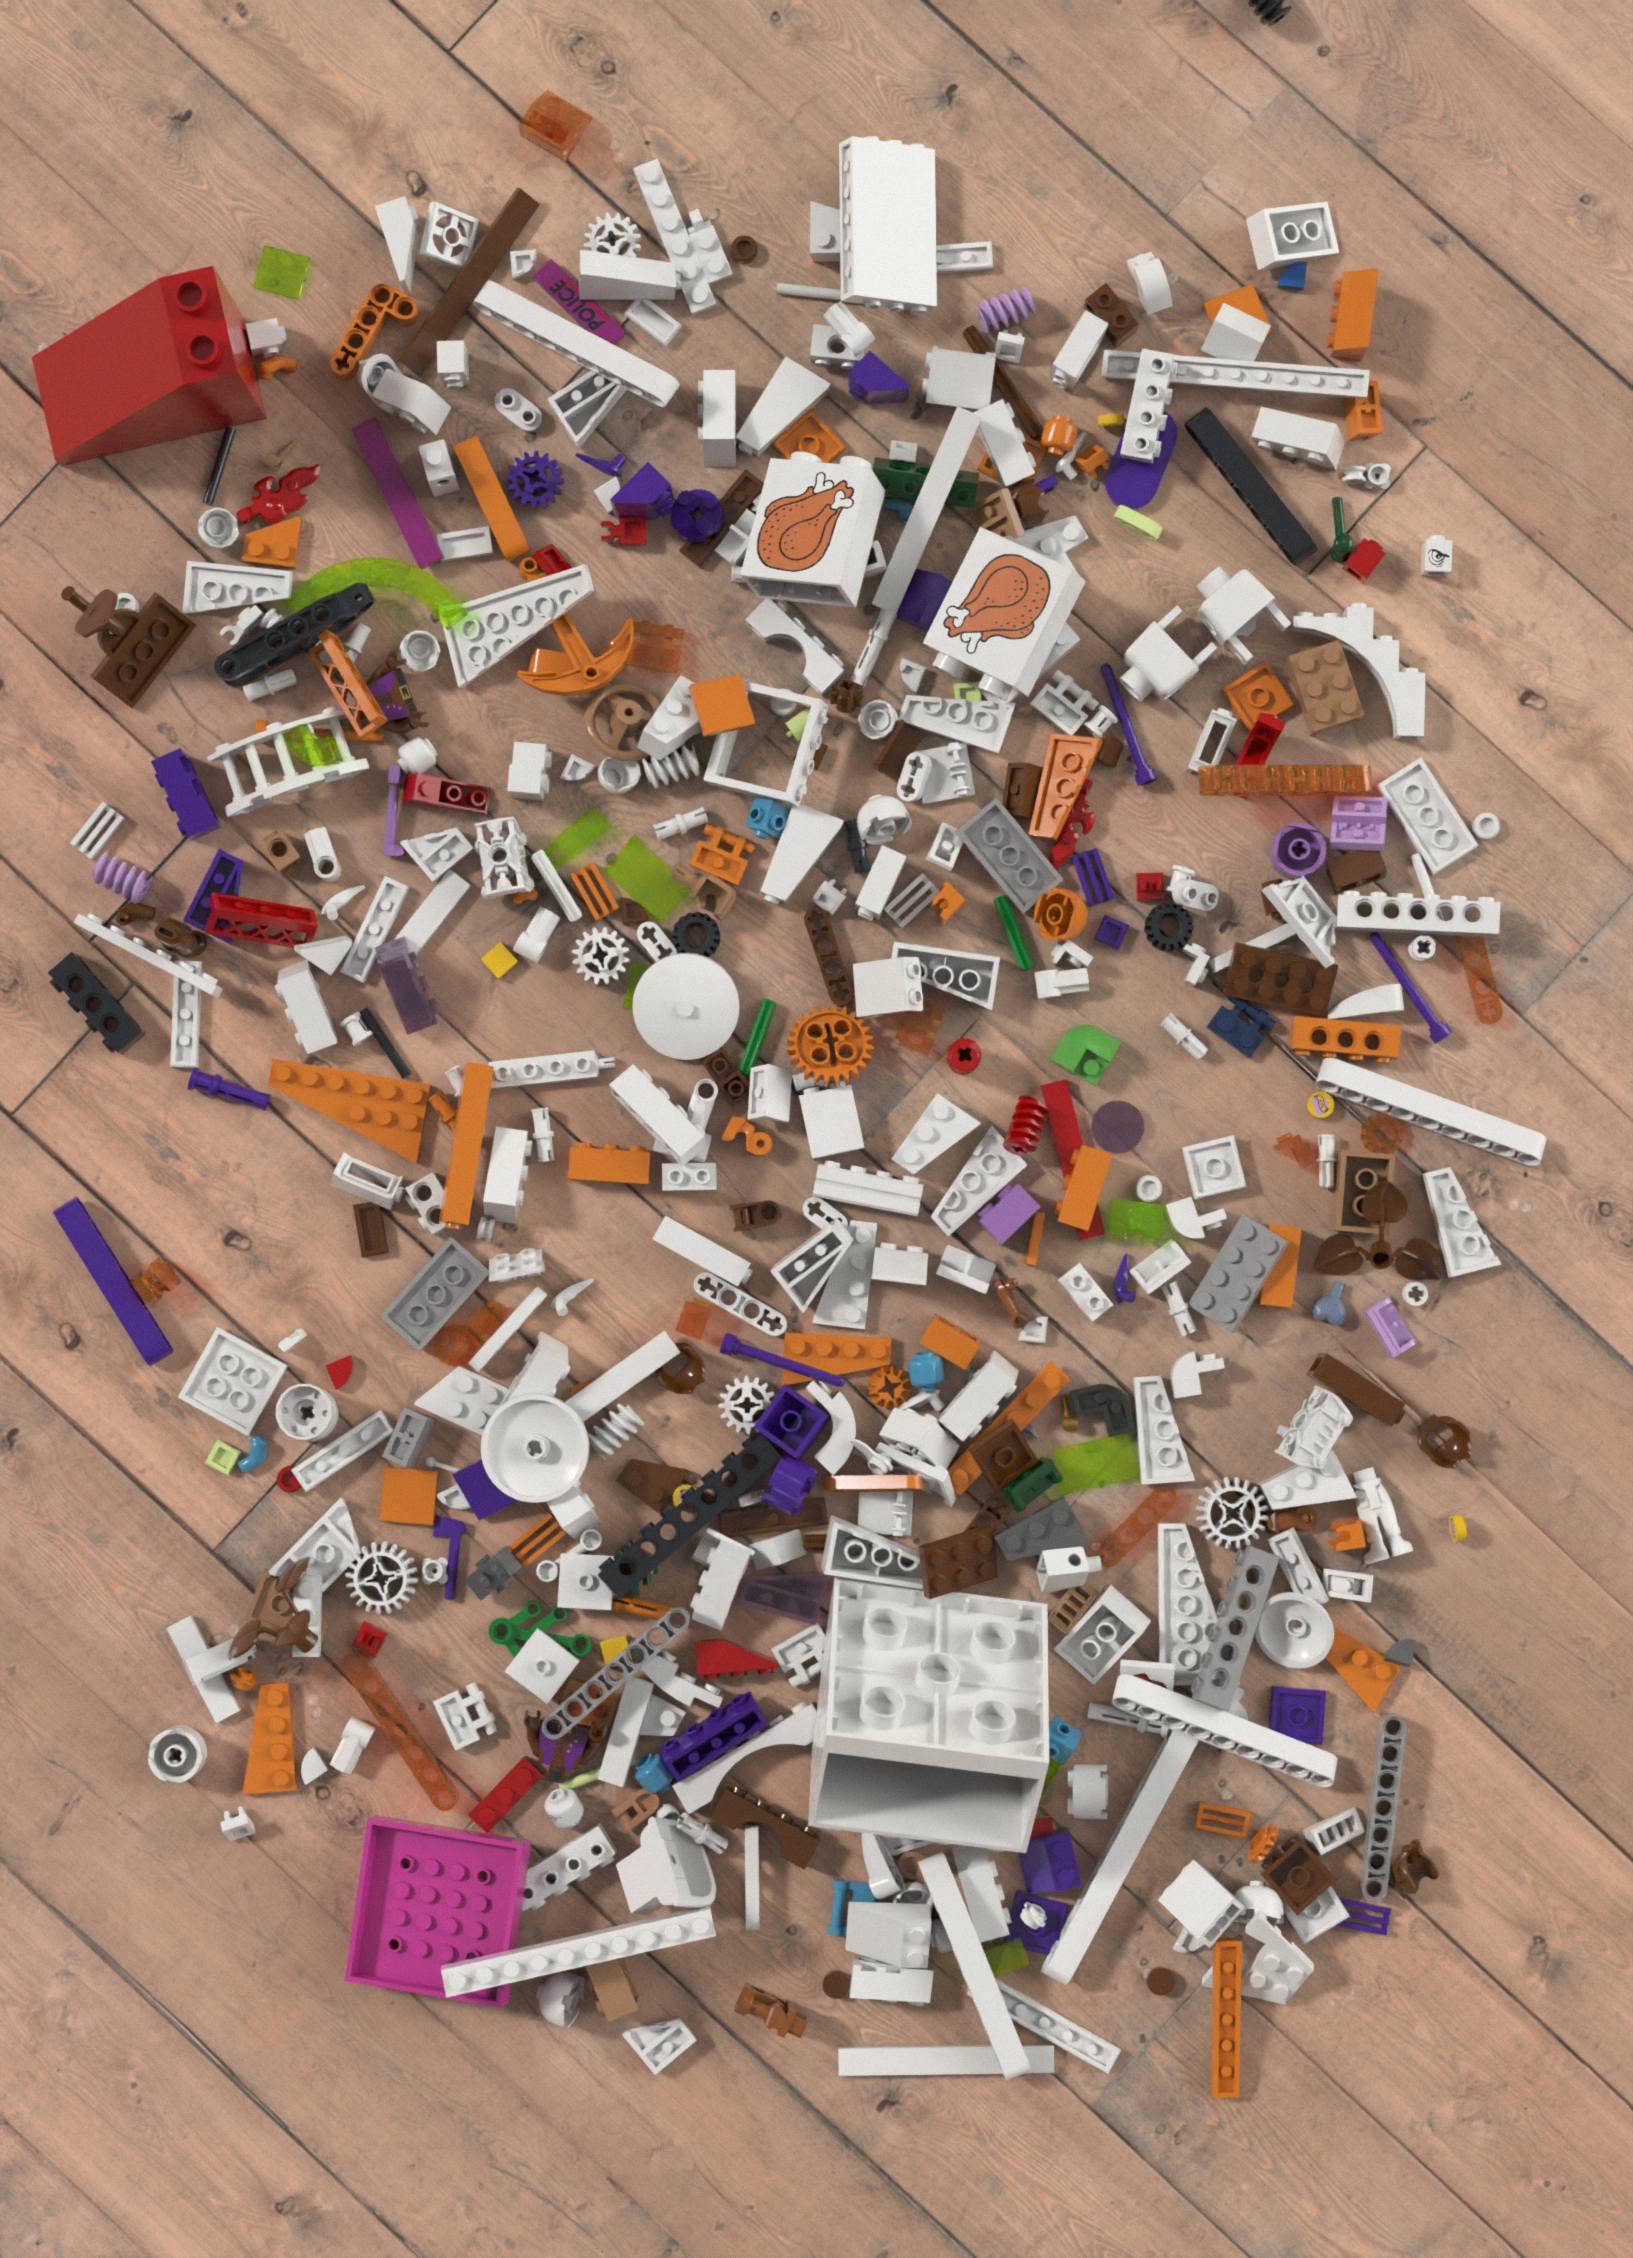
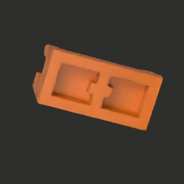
M1378 380L1369 381L1367 399L1343 397L1348 441H1355L1365 436L1366 439H1371L1383 433Z
M946 881L942 886V890L933 898L931 910L936 909L937 905L940 904L939 908L943 909L938 921L944 926L964 906L966 900Z
M935 1313L919 1343L966 1370L982 1340Z
M1350 1517L1348 1521L1336 1522L1329 1526V1529L1339 1532L1338 1536L1341 1537L1328 1541L1330 1549L1337 1552L1366 1547L1362 1521L1360 1519Z

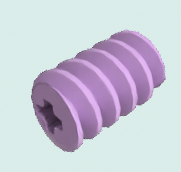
M1025 286L1020 288V295L1013 289L1010 291V299L1006 293H1001L1000 302L995 296H992L990 298V305L983 299L980 301V309L977 306L979 319L986 334H989V325H992L998 331L999 322L1001 321L1007 328L1009 327L1010 318L1016 324H1019V315H1022L1026 321L1029 320V312L1032 311L1036 316L1031 294Z
M105 851L94 867L92 874L94 882L96 884L103 882L104 888L110 889L112 887V891L115 894L122 892L123 898L128 899L131 897L132 903H139L148 892L153 877L145 880L146 871L144 870L138 876L135 875L136 866H133L129 871L126 870L127 861H123L118 866V857L114 856L109 861L107 860L109 852Z

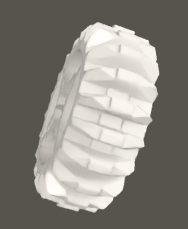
M1228 1477L1223 1478L1224 1486H1221L1217 1480L1213 1481L1216 1490L1212 1491L1211 1488L1206 1486L1204 1490L1209 1494L1208 1498L1202 1495L1198 1497L1199 1500L1205 1502V1505H1197L1195 1508L1198 1511H1203V1515L1196 1516V1521H1205V1524L1201 1525L1199 1530L1203 1532L1209 1529L1210 1531L1206 1534L1205 1538L1210 1540L1216 1536L1214 1541L1216 1546H1219L1222 1540H1225V1549H1230L1231 1541H1234L1236 1549H1240V1540L1242 1539L1245 1545H1251L1248 1536L1251 1535L1257 1540L1259 1535L1254 1530L1256 1528L1261 1531L1265 1530L1263 1525L1258 1524L1259 1520H1268V1516L1260 1515V1511L1267 1510L1268 1506L1258 1504V1502L1265 1499L1264 1495L1254 1496L1258 1491L1257 1486L1247 1490L1250 1483L1248 1480H1244L1242 1485L1239 1486V1477H1234L1232 1485H1230ZM1228 1491H1239L1244 1494L1240 1499L1238 1498L1232 1503L1226 1502L1220 1496ZM1249 1501L1253 1508V1517L1250 1524L1243 1517V1510ZM1213 1502L1221 1510V1515L1215 1525H1213L1210 1516ZM1222 1504L1232 1509L1237 1507L1238 1511L1236 1513H1238L1237 1517L1241 1520V1523L1231 1517L1227 1519V1509ZM1232 1523L1237 1524L1244 1530L1235 1535L1220 1533L1224 1527L1226 1528Z
M387 1541L382 1542L381 1549L378 1548L377 1542L371 1543L372 1552H370L367 1546H363L361 1549L364 1556L357 1553L353 1555L358 1563H348V1567L354 1569V1572H347L345 1577L353 1578L354 1582L347 1583L346 1588L355 1587L356 1591L352 1592L350 1597L354 1598L357 1595L361 1597L357 1602L358 1606H361L365 1601L368 1602L366 1606L367 1612H370L373 1605H375L376 1614L382 1613L383 1606H385L386 1612L389 1614L392 1613V1604L398 1610L402 1608V1603L399 1599L406 1603L411 1600L405 1593L414 1594L416 1592V1589L409 1586V1584L418 1582V1578L410 1577V1574L417 1572L418 1569L417 1567L410 1569L408 1567V1564L414 1561L413 1557L408 1558L406 1561L402 1558L407 1553L406 1549L400 1551L399 1554L396 1553L398 1544H393L391 1549L388 1550ZM381 1556L393 1559L401 1569H388ZM373 1557L374 1571L372 1575L361 1578L364 1564ZM379 1570L383 1575L394 1574V1576L385 1580L386 1585H382L381 1581L369 1580L379 1575L377 1572ZM403 1577L400 1591L391 1598V1581ZM363 1586H375L379 1590L380 1595H382V1599L369 1595Z

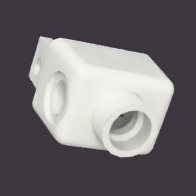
M1219 566L1197 585L1198 590L1206 598L1198 610L1199 618L1220 646L1223 647L1226 644L1244 666L1252 659L1253 655L1236 636L1247 637L1256 629L1257 618L1262 612L1269 617L1282 633L1291 624L1287 617L1273 603L1275 597L1246 569L1240 570L1230 578Z
M1178 605L1158 623L1153 621L1127 649L1123 657V661L1129 670L1119 680L1124 688L1139 702L1151 692L1159 700H1166L1195 677L1199 671L1198 667L1217 649L1215 644L1211 642L1191 660L1164 630L1181 615L1182 610Z

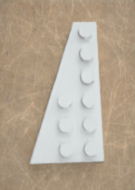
M583 564L439 611L458 688H464L593 593L594 588L588 565Z
M1157 1523L1159 1663L1175 1664L1174 1685H1192L1195 1678L1199 1677L1202 1668L1200 1667V1660L1203 1653L1208 1650L1210 1644L1208 1640L1209 1633L1212 1627L1216 1626L1218 1618L1197 1561L1186 1524ZM1223 1646L1220 1651V1655L1224 1660L1229 1655L1226 1646ZM1217 1671L1212 1675L1214 1685L1220 1682V1674Z

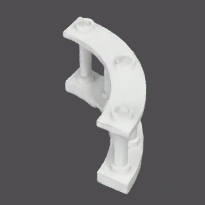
M337 706L323 710V714L284 725L281 722L272 723L266 726V731L233 744L226 743L215 748L216 752L209 755L207 759L208 762L222 760L234 794L233 802L224 807L227 817L247 814L273 802L271 797L282 793L285 796L308 789V784L321 780L325 784L351 778L369 769L366 758L355 760L354 756L351 757L339 722L340 719L346 716L343 709L338 710ZM329 723L341 758L340 764L328 766V763H324L312 727ZM299 730L303 732L314 764L312 772L302 775L295 772L283 735ZM272 739L285 774L283 777L284 781L273 785L270 782L267 783L255 748L256 745ZM243 751L246 752L257 784L255 787L256 792L249 795L244 793L232 758Z

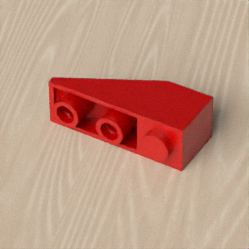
M415 773L405 775L402 802L487 814L491 788Z
M724 1638L695 1641L698 1675H704V1679L720 1678V1673L731 1672V1677L745 1676L749 1670H757L758 1674H768L774 1672L773 1668L779 1667L777 1660Z

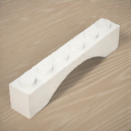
M805 1701L800 1702L791 1708L793 1713L784 1718L782 1714L776 1716L769 1721V1727L761 1732L760 1730L744 1742L734 1746L680 1782L675 1781L672 1787L687 1813L690 1814L712 1801L716 1788L724 1775L746 1755L758 1749L776 1744L806 1746L813 1741L817 1712L813 1702L808 1704Z

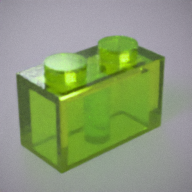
M1112 1199L1110 1200L1107 1232H1113L1114 1238L1129 1239V1234L1140 1235L1141 1241L1155 1242L1156 1237H1163L1166 1205Z

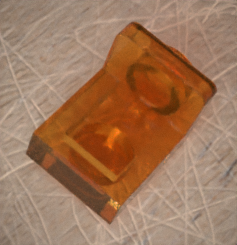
M1289 1132L1277 1138L1278 1144L1272 1146L1273 1150L1277 1151L1289 1145L1300 1168L1313 1163L1311 1157L1314 1156L1308 1142L1303 1143L1299 1134L1292 1137Z
M491 1298L463 1327L483 1345L510 1316L501 1303Z

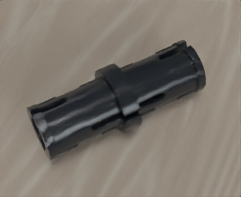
M853 819L854 831L852 821L848 820L844 822L849 840L847 849L851 851L854 874H862L861 862L864 872H870L871 868L866 848H868L867 841L862 840L860 837L857 819Z

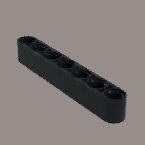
M1203 408L1184 423L1190 436L1295 567L1318 550L1309 534L1209 408Z

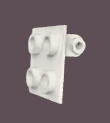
M954 742L944 747L915 751L925 753L932 762L931 771L922 795L923 804L975 795L966 744ZM915 760L917 769L922 768L923 763L920 760Z
M528 1248L518 1254L509 1255L502 1253L489 1259V1282L498 1281V1283L511 1281L512 1278L517 1280L518 1276L525 1278V1275L532 1277L545 1272L544 1261H542V1249Z
M913 1491L859 1492L858 1526L873 1533L911 1536Z

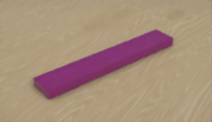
M372 417L352 428L351 430L419 568L423 570L445 558L377 419Z

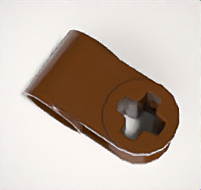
M772 1200L729 1206L730 1210L733 1211L736 1227L733 1228L734 1232L777 1223L782 1217L781 1206ZM767 1205H773L777 1210V1215L772 1220H767L763 1217L762 1211ZM742 1211L744 1214L745 1223L743 1222Z

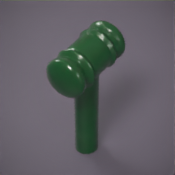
M1334 497L1332 499L1335 540L1331 550V557L1334 561L1341 563L1349 558L1353 539L1350 535L1346 534L1342 497Z

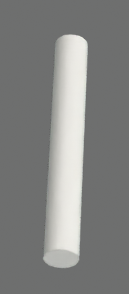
M785 283L777 284V294L841 300L840 289Z
M1417 853L1410 856L1423 894L1435 895L1421 854ZM1439 910L1438 917L1444 921L1441 910Z

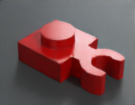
M619 517V525H614L611 521L601 522V528L611 529L610 535L601 536L602 542L609 543L615 538H619L620 546L647 545L646 517Z

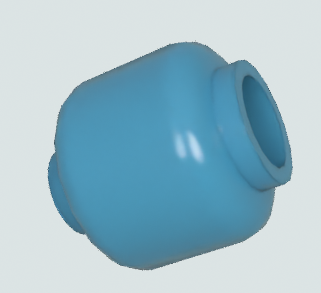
M934 1351L915 1353L908 1362L910 1382L915 1387H921L922 1392L936 1390L937 1384H940L945 1379L942 1358L935 1355Z
M648 1753L635 1764V1779L648 1793H664L672 1786L673 1774L664 1763L660 1754Z

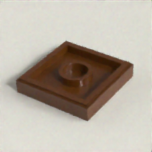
M1012 1419L968 1449L995 1493L1039 1462L1017 1424Z

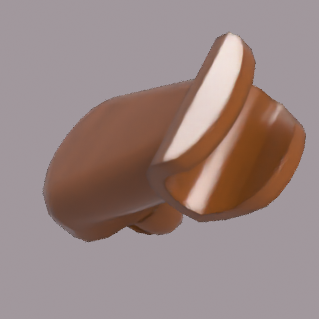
M999 1278L994 1285L996 1293L1012 1318V1326L1015 1329H1020L1021 1325L1018 1323V1317L1024 1318L1027 1322L1031 1319L1027 1313L1020 1311L1014 1299L1012 1290L1017 1287L1018 1281L1012 1285L1011 1283L1016 1278H1010L1006 1282Z
M1300 1506L1277 1513L1276 1511L1265 1512L1263 1515L1268 1516V1520H1262L1267 1533H1279V1531L1288 1530L1292 1527L1295 1530H1309L1315 1526L1317 1515L1313 1508Z

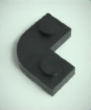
M1096 1384L1070 1391L1076 1417L1102 1411L1108 1437L1135 1431L1128 1401L1125 1395L1114 1386Z

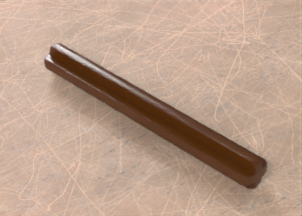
M974 325L969 326L963 331V337L974 353H993ZM996 358L993 376L994 383L1010 404L1031 438L1035 440L1041 437L1042 425Z

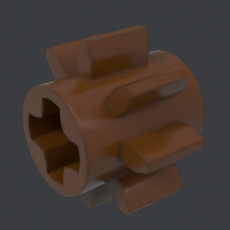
M841 680L837 683V686H832L830 704H836V709L842 713H851L855 711L856 706L861 707L863 689H857L856 683L852 680Z

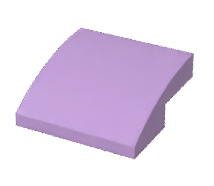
M1334 795L1330 849L1384 851L1388 797Z

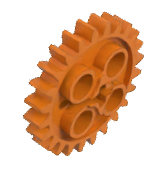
M822 1004V1011L818 1012L815 1007H812L811 1016L803 1012V1021L795 1019L796 1028H790L789 1035L792 1037L787 1038V1045L790 1046L787 1049V1054L792 1056L790 1058L791 1065L797 1064L796 1073L805 1071L804 1080L812 1076L814 1077V1085L820 1080H824V1087L828 1086L829 1081H833L834 1085L838 1087L839 1080L842 1079L846 1084H849L850 1075L858 1079V1070L861 1072L866 1071V1064L871 1063V1056L869 1054H873L874 1046L871 1045L873 1044V1036L869 1035V1026L863 1027L864 1018L856 1020V1011L848 1015L846 1014V1006L840 1012L837 1011L836 1004H833L831 1010H827L825 1004ZM825 1025H828L830 1028L831 1045L834 1048L833 1056L836 1066L831 1065L830 1048L827 1043ZM843 1029L847 1031V1033L842 1035L836 1033L835 1031ZM818 1033L821 1036L818 1038H812L809 1036V1034ZM848 1053L851 1057L842 1058L840 1054ZM823 1057L825 1060L817 1062L813 1058Z

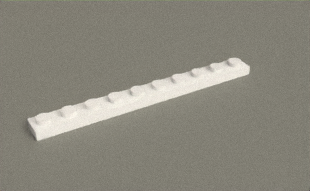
M1104 350L1102 378L1136 380L1141 352ZM1174 355V362L1178 363L1175 379L1170 378V383L1367 399L1370 370Z

